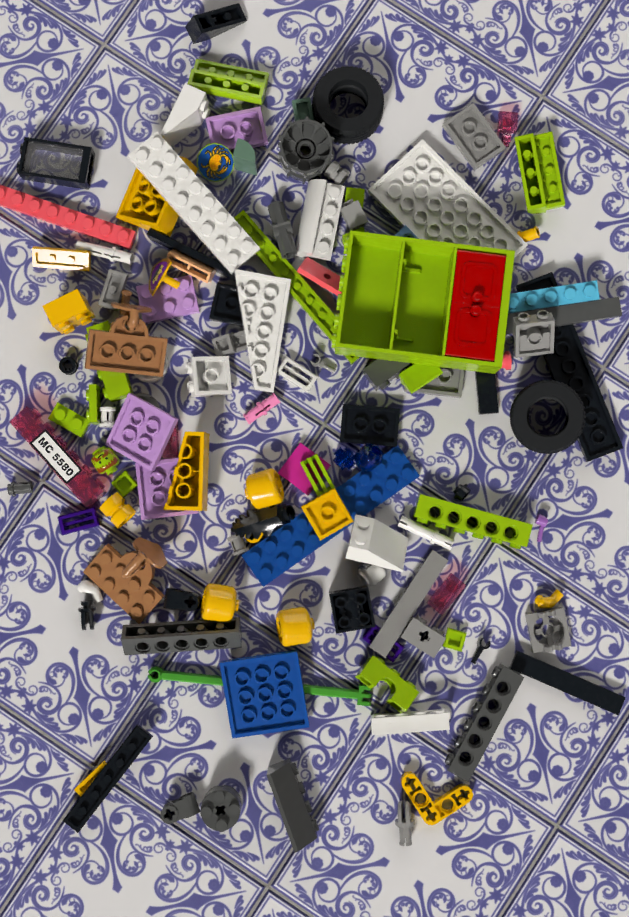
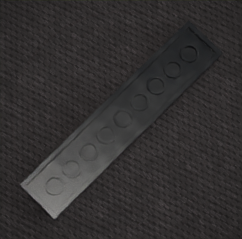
M550 272L516 286L517 292L557 287L558 285L553 273ZM574 324L555 327L554 353L544 354L543 357L552 379L570 386L578 393L583 402L586 412L585 426L577 441L585 461L589 462L623 449Z

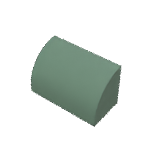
M238 138L233 153L235 170L257 176L255 151L247 141Z

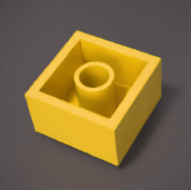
M78 289L42 306L52 327L61 334H69L75 330V327L87 325L95 318L86 297Z

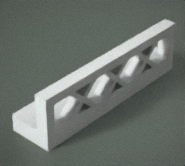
M448 709L370 714L372 735L450 730L449 719H451Z

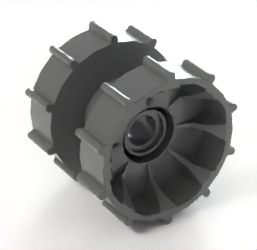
M306 116L305 119L293 123L289 121V126L282 135H279L278 140L280 142H278V148H280L277 164H281L287 174V178L291 177L302 181V184H305V181L316 178L321 179V174L332 163L329 160H333L334 157L332 154L334 137L330 136L328 130L324 127V122L320 124ZM308 147L311 153L303 155L300 149Z

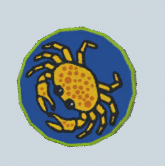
M215 142L207 144L200 150L197 156L198 171L209 181H223L233 171V154L223 144Z

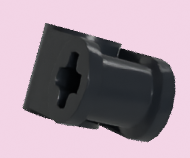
M166 588L163 608L193 611L202 604V597L198 593ZM193 597V600L196 601V604L191 606V603L188 602V600Z

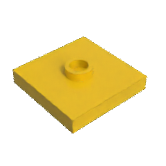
M335 488L301 506L320 541L354 522Z

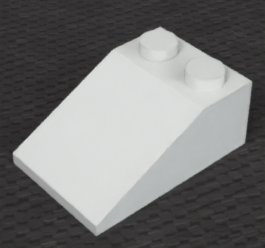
M186 83L184 84L160 133L171 147L201 126L204 119L209 117L211 109L209 108L206 92Z
M356 514L352 525L346 559L403 572L409 538L374 518Z

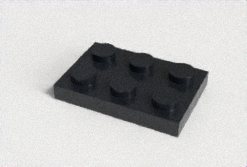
M343 404L340 443L397 447L400 409Z

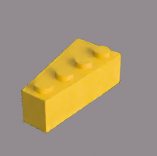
M185 432L178 455L177 466L173 473V481L168 491V499L163 510L207 511L209 433Z

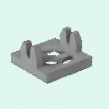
M563 607L525 614L532 653L559 651L564 647L572 646ZM548 616L557 618L561 624L553 625L549 622ZM542 618L543 624L540 628L534 629L536 621ZM546 624L551 625L553 628V632L550 635H544L542 631L543 626ZM556 631H562L561 638L554 643L552 636ZM541 634L546 637L547 645L539 642L535 635Z

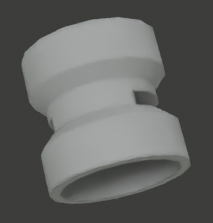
M336 160L329 165L324 173L327 179H332L334 184L343 185L350 175V171L346 168H341Z

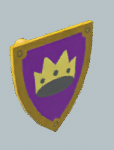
M167 258L160 260L152 267L149 279V292L152 296H154L161 282L176 289L180 285L179 281L169 277L167 274L172 264L171 260Z

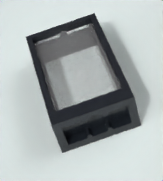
M24 137V142L20 145L21 158L17 163V172L23 180L89 190L95 160V152L92 147Z

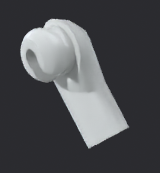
M83 580L77 585L79 592L91 594L94 603L104 600L99 587L94 582Z

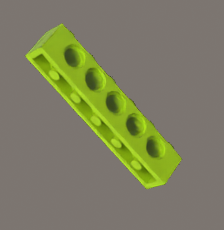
M419 494L412 516L417 518L416 522L427 524L428 521L434 522L435 527L446 529L447 526L454 528L453 532L465 534V531L473 533L472 537L483 539L484 536L491 538L490 542L501 545L502 542L510 543L509 547L521 550V546L527 547L533 524ZM432 507H436L439 510V515L436 518L431 517L429 513ZM451 512H455L458 516L455 523L450 522L448 519V515ZM470 517L476 520V525L473 528L467 525V520ZM488 522L494 524L495 529L492 533L486 530ZM507 527L513 530V535L510 538H507L504 533Z

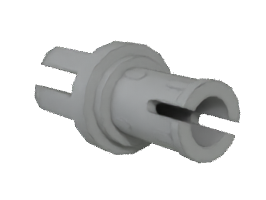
M399 801L398 819L395 820V825L399 828V845L404 846L406 838V846H411V827L415 825V820L411 818V803L406 801V818H404L403 801Z

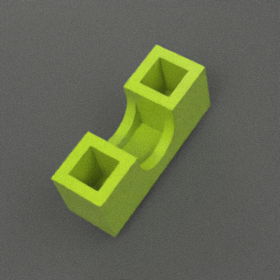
M378 656L369 657L355 676L370 689L375 687L379 681L386 682L390 687V695L386 702L400 713L406 712L419 694L413 683L402 679L398 671L388 668L384 660Z

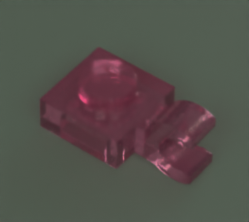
M499 111L497 132L503 133L501 141L505 147H509V143H511V133L516 134L517 112Z

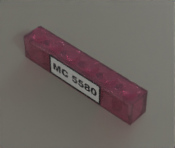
M26 406L10 423L81 503L87 508L92 507L107 493L104 490L106 486L99 478L95 479L91 475L93 471L86 464L82 465L78 461L80 457L75 451H69L66 447L67 442L61 436L57 437L53 433L55 429L48 422L44 423L42 421L41 413L36 408L31 409Z

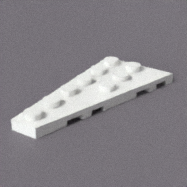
M234 269L253 388L258 391L274 393L291 279Z

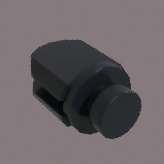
M93 600L81 601V606L83 607L78 608V611L81 612L82 630H86L87 627L86 612H89L90 630H94V611L96 607L91 606L93 605Z

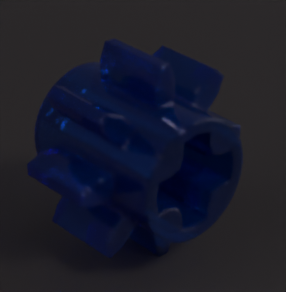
M340 447L334 452L336 457L333 461L341 470L344 468L350 470L356 464L353 461L356 456L348 447L344 450Z

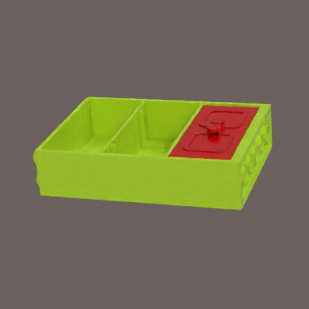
M350 230L349 237L345 236L343 254H347V256L343 255L341 273L345 274L340 275L339 291L342 294H338L336 310H340V313L335 314L334 329H337V333L333 332L331 348H335V354L495 374L502 368L515 251Z

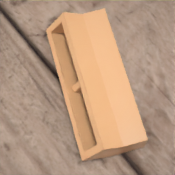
M174 249L170 250L167 254V259L172 262L171 266L206 283L211 282L216 273L215 269ZM176 258L188 264V267L174 261L173 259ZM193 267L207 273L208 276L193 270Z

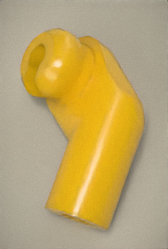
M556 589L550 597L537 595L534 602L538 604L539 608H552L564 595Z

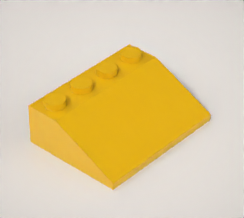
M179 156L196 175L198 168L186 157ZM136 167L116 218L148 231L152 228L170 237L179 215Z

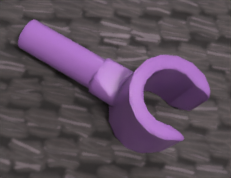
M538 514L535 519V524L540 525L537 542H542L543 530L548 523L547 517Z

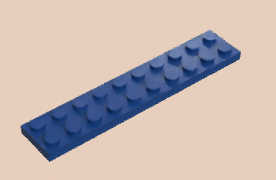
M397 445V447H394L337 487L336 491L354 521L356 514L366 515L420 477V475ZM302 512L291 520L290 523L276 530L270 537L265 538L241 556L264 587L352 525L353 522L320 541L305 513Z

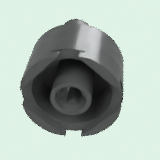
M229 785L211 788L206 793L201 805L200 815L204 823L209 828L219 832H224L233 827L239 819L242 808L239 793ZM222 805L225 806V809H218V807H221Z

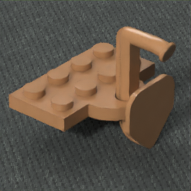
M122 290L121 303H111L113 308L120 309V314L111 323L109 331L89 329L85 369L163 377L168 339L149 336L148 328L145 322L139 318V313L152 312V309L146 306L129 304L132 292Z
M141 537L132 542L136 551L127 552L123 556L108 543L83 573L140 624L165 596L151 582L155 575V567L161 569L166 566V557L160 545Z

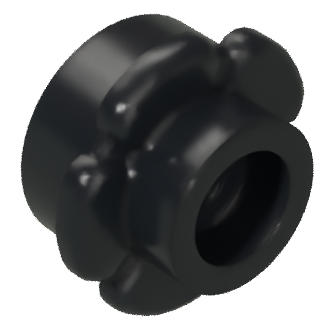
M459 484L453 491L455 499L463 501L471 491L467 487L468 484Z

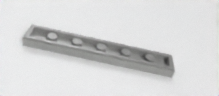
M431 550L368 647L386 658L449 560Z

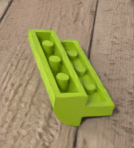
M196 59L194 69H191L187 84L206 92L208 95L263 105L269 73Z
M552 131L538 135L531 133L514 137L527 212L539 214L546 213V210L564 207L565 199Z

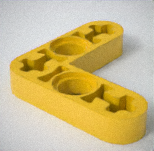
M408 771L401 776L403 789L424 822L428 825L439 823L469 803L473 798L472 789L467 784L461 783L432 801L415 773ZM407 777L410 779L414 778L413 784L416 787L414 791L409 784L405 785ZM461 789H463L464 791L468 790V792L466 793L467 797L464 798L463 796H460L459 798H457L459 803L456 804V801L452 797V795L455 794V796L458 797L461 794ZM418 793H423L426 796L423 803L415 801V796ZM450 799L453 802L450 809L442 807L444 800ZM428 806L429 810L434 813V819L426 818L428 814L424 807Z

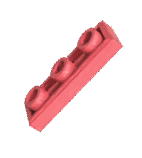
M306 257L297 272L334 293L336 296L342 294L339 291L340 276L311 258Z

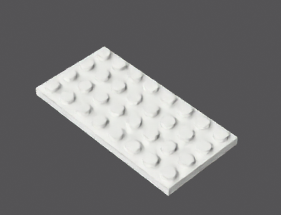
M423 139L368 189V193L402 227L406 225L419 239L515 251L514 259L528 246Z

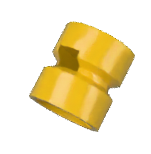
M118 492L111 495L99 508L106 517H111L110 521L117 529L127 523L136 513L130 504H125V499Z

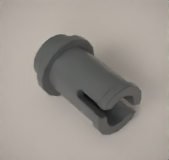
M12 481L11 484L7 485L8 494L15 497L16 494L33 493L32 481L20 483Z

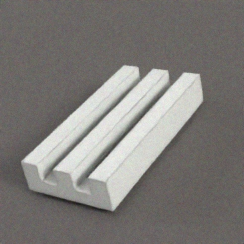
M287 356L277 370L279 375L307 393L318 379L317 375ZM288 362L297 369L301 370L302 372L310 376L312 380H308L295 370L291 369L286 365V363ZM284 368L294 376L298 377L299 379L307 383L308 386L306 387L302 383L298 382L297 380L283 372L282 369Z

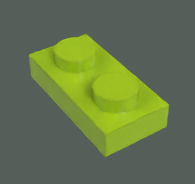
M89 384V390H86V400L89 401L86 417L89 423L98 425L101 423V412L99 411V407H101L100 386Z
M58 402L48 417L49 420L83 438L91 424L85 417Z

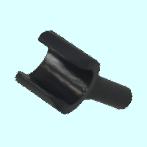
M483 638L477 641L478 649L471 661L472 663L476 664L483 650L490 647V641L486 643L485 647L481 645Z

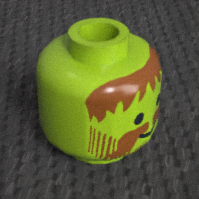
M102 446L92 453L91 462L99 474L107 473L109 476L118 470L117 466L120 460L112 448Z

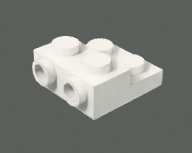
M229 356L191 357L185 363V372L189 374L190 381L187 382V392L191 393V397L232 394Z

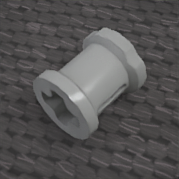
M235 534L227 538L234 551L232 553L233 556L249 551V547H246L244 539L240 538V535L236 536Z

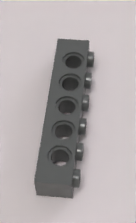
M235 617L230 622L190 620L123 625L121 643L124 655L242 648L240 617Z
M501 663L493 669L491 673L493 678L489 684L487 683L482 690L483 696L480 701L475 703L471 719L468 718L464 723L463 728L465 730L463 734L459 735L455 740V749L445 759L447 771L467 782L471 779L524 679L522 675ZM500 682H505L506 684L503 691L497 690V685ZM491 699H496V706L494 708H488V702ZM481 717H487L485 725L481 726L478 724V720ZM472 734H477L478 740L474 743L469 742V737ZM462 752H469L466 760L459 758Z

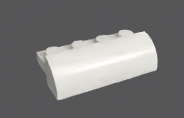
M313 179L308 182L296 241L297 255L295 256L331 261L345 186L327 183V180Z

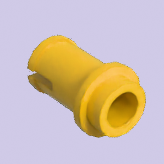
M537 226L523 232H517L525 242L540 238V231Z

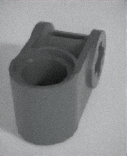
M194 792L187 793L178 799L166 803L160 814L162 821L166 824H172L198 814L200 809ZM168 809H169L171 812L174 811V814H173L172 817H171L170 814H166V812H167Z

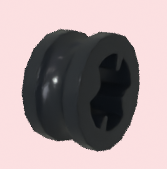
M64 357L59 362V369L66 375H73L78 370V364L71 357ZM68 361H71L70 364L73 365L72 369L69 368V371H66L67 368H65L64 365L65 363L68 364Z

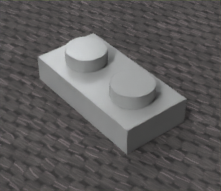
M109 269L98 302L100 307L118 311V308H113L111 303L121 302V291L125 289L128 274Z

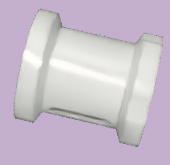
M99 407L101 412L99 427L113 428L116 407Z

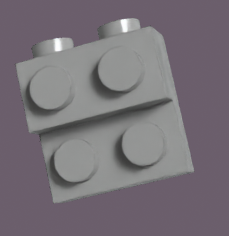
M540 310L534 315L519 313L518 317H513L515 358L554 353L555 319L551 312Z

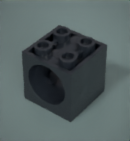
M368 586L329 592L336 634L375 627Z

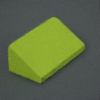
M413 364L399 374L402 385L412 394L443 374V371L440 367Z

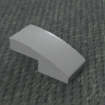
M244 330L211 339L216 356H227L247 350Z

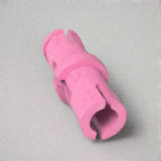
M272 393L261 403L257 402L256 406L243 414V416L251 424L263 414L264 416L267 415L270 409L281 402Z

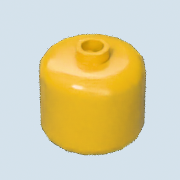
M269 468L247 476L245 495L255 508L262 509L282 503L284 500V489L276 470Z
M207 584L202 597V619L230 622L235 611H238L239 600H236L237 592L235 588L228 585Z
M306 608L280 610L276 614L277 633L282 646L302 645L312 640L315 625L313 618H310Z

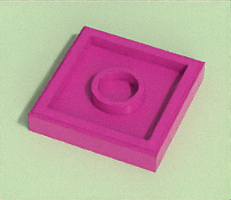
M300 443L278 474L309 496L314 488L300 462L312 457L315 453ZM319 457L327 472L331 465ZM313 460L312 462L322 478L324 475L316 460ZM305 464L315 484L317 485L319 481L316 478L310 464Z

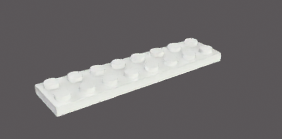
M155 132L128 155L129 160L231 275L234 273V269H239L260 250V247L158 132Z

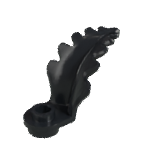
M286 504L273 508H256V512L248 509L246 510L247 517L240 514V519H235V522L232 523L231 531L236 536L240 535V538H243L245 535L246 539H249L252 533L254 538L258 539L261 532L265 537H270L277 526L290 523L295 518V510L291 505Z

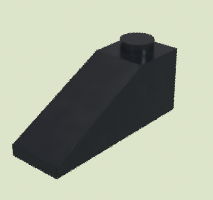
M237 3L194 15L185 28L193 44H196L245 23L247 19L240 4Z

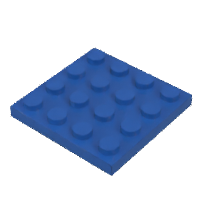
M298 650L220 661L232 739L310 727Z

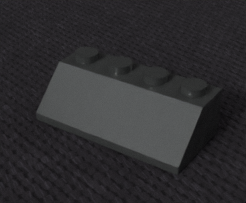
M289 758L268 766L266 776L295 853L317 839L319 826L316 819L312 820L310 812H313L310 801H306L303 794L306 791L303 782H299L296 775L299 774L296 763H292Z

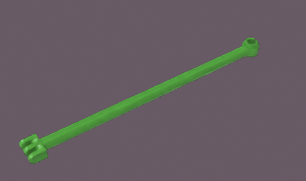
M154 666L148 671V679L155 683L160 680L223 686L222 676L167 671L159 666ZM152 672H157L158 678H153ZM303 684L304 693L308 695L357 699V705L371 706V701L363 700L372 696L371 693H364V690H372V688L370 689L366 685L359 684L357 690Z

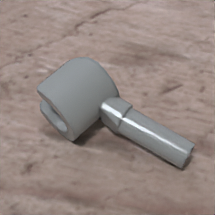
M313 354L316 358H319V361L316 363L310 360L314 367L320 366L332 373L335 372L336 369L323 362L320 355Z

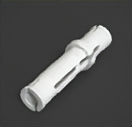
M78 240L76 243V250L90 251V255L110 259L111 262L119 261L131 265L134 259L133 252L118 250L117 247L109 248Z
M403 515L397 525L429 540L431 544H438L449 551L455 539L439 533V530L436 529L434 531Z

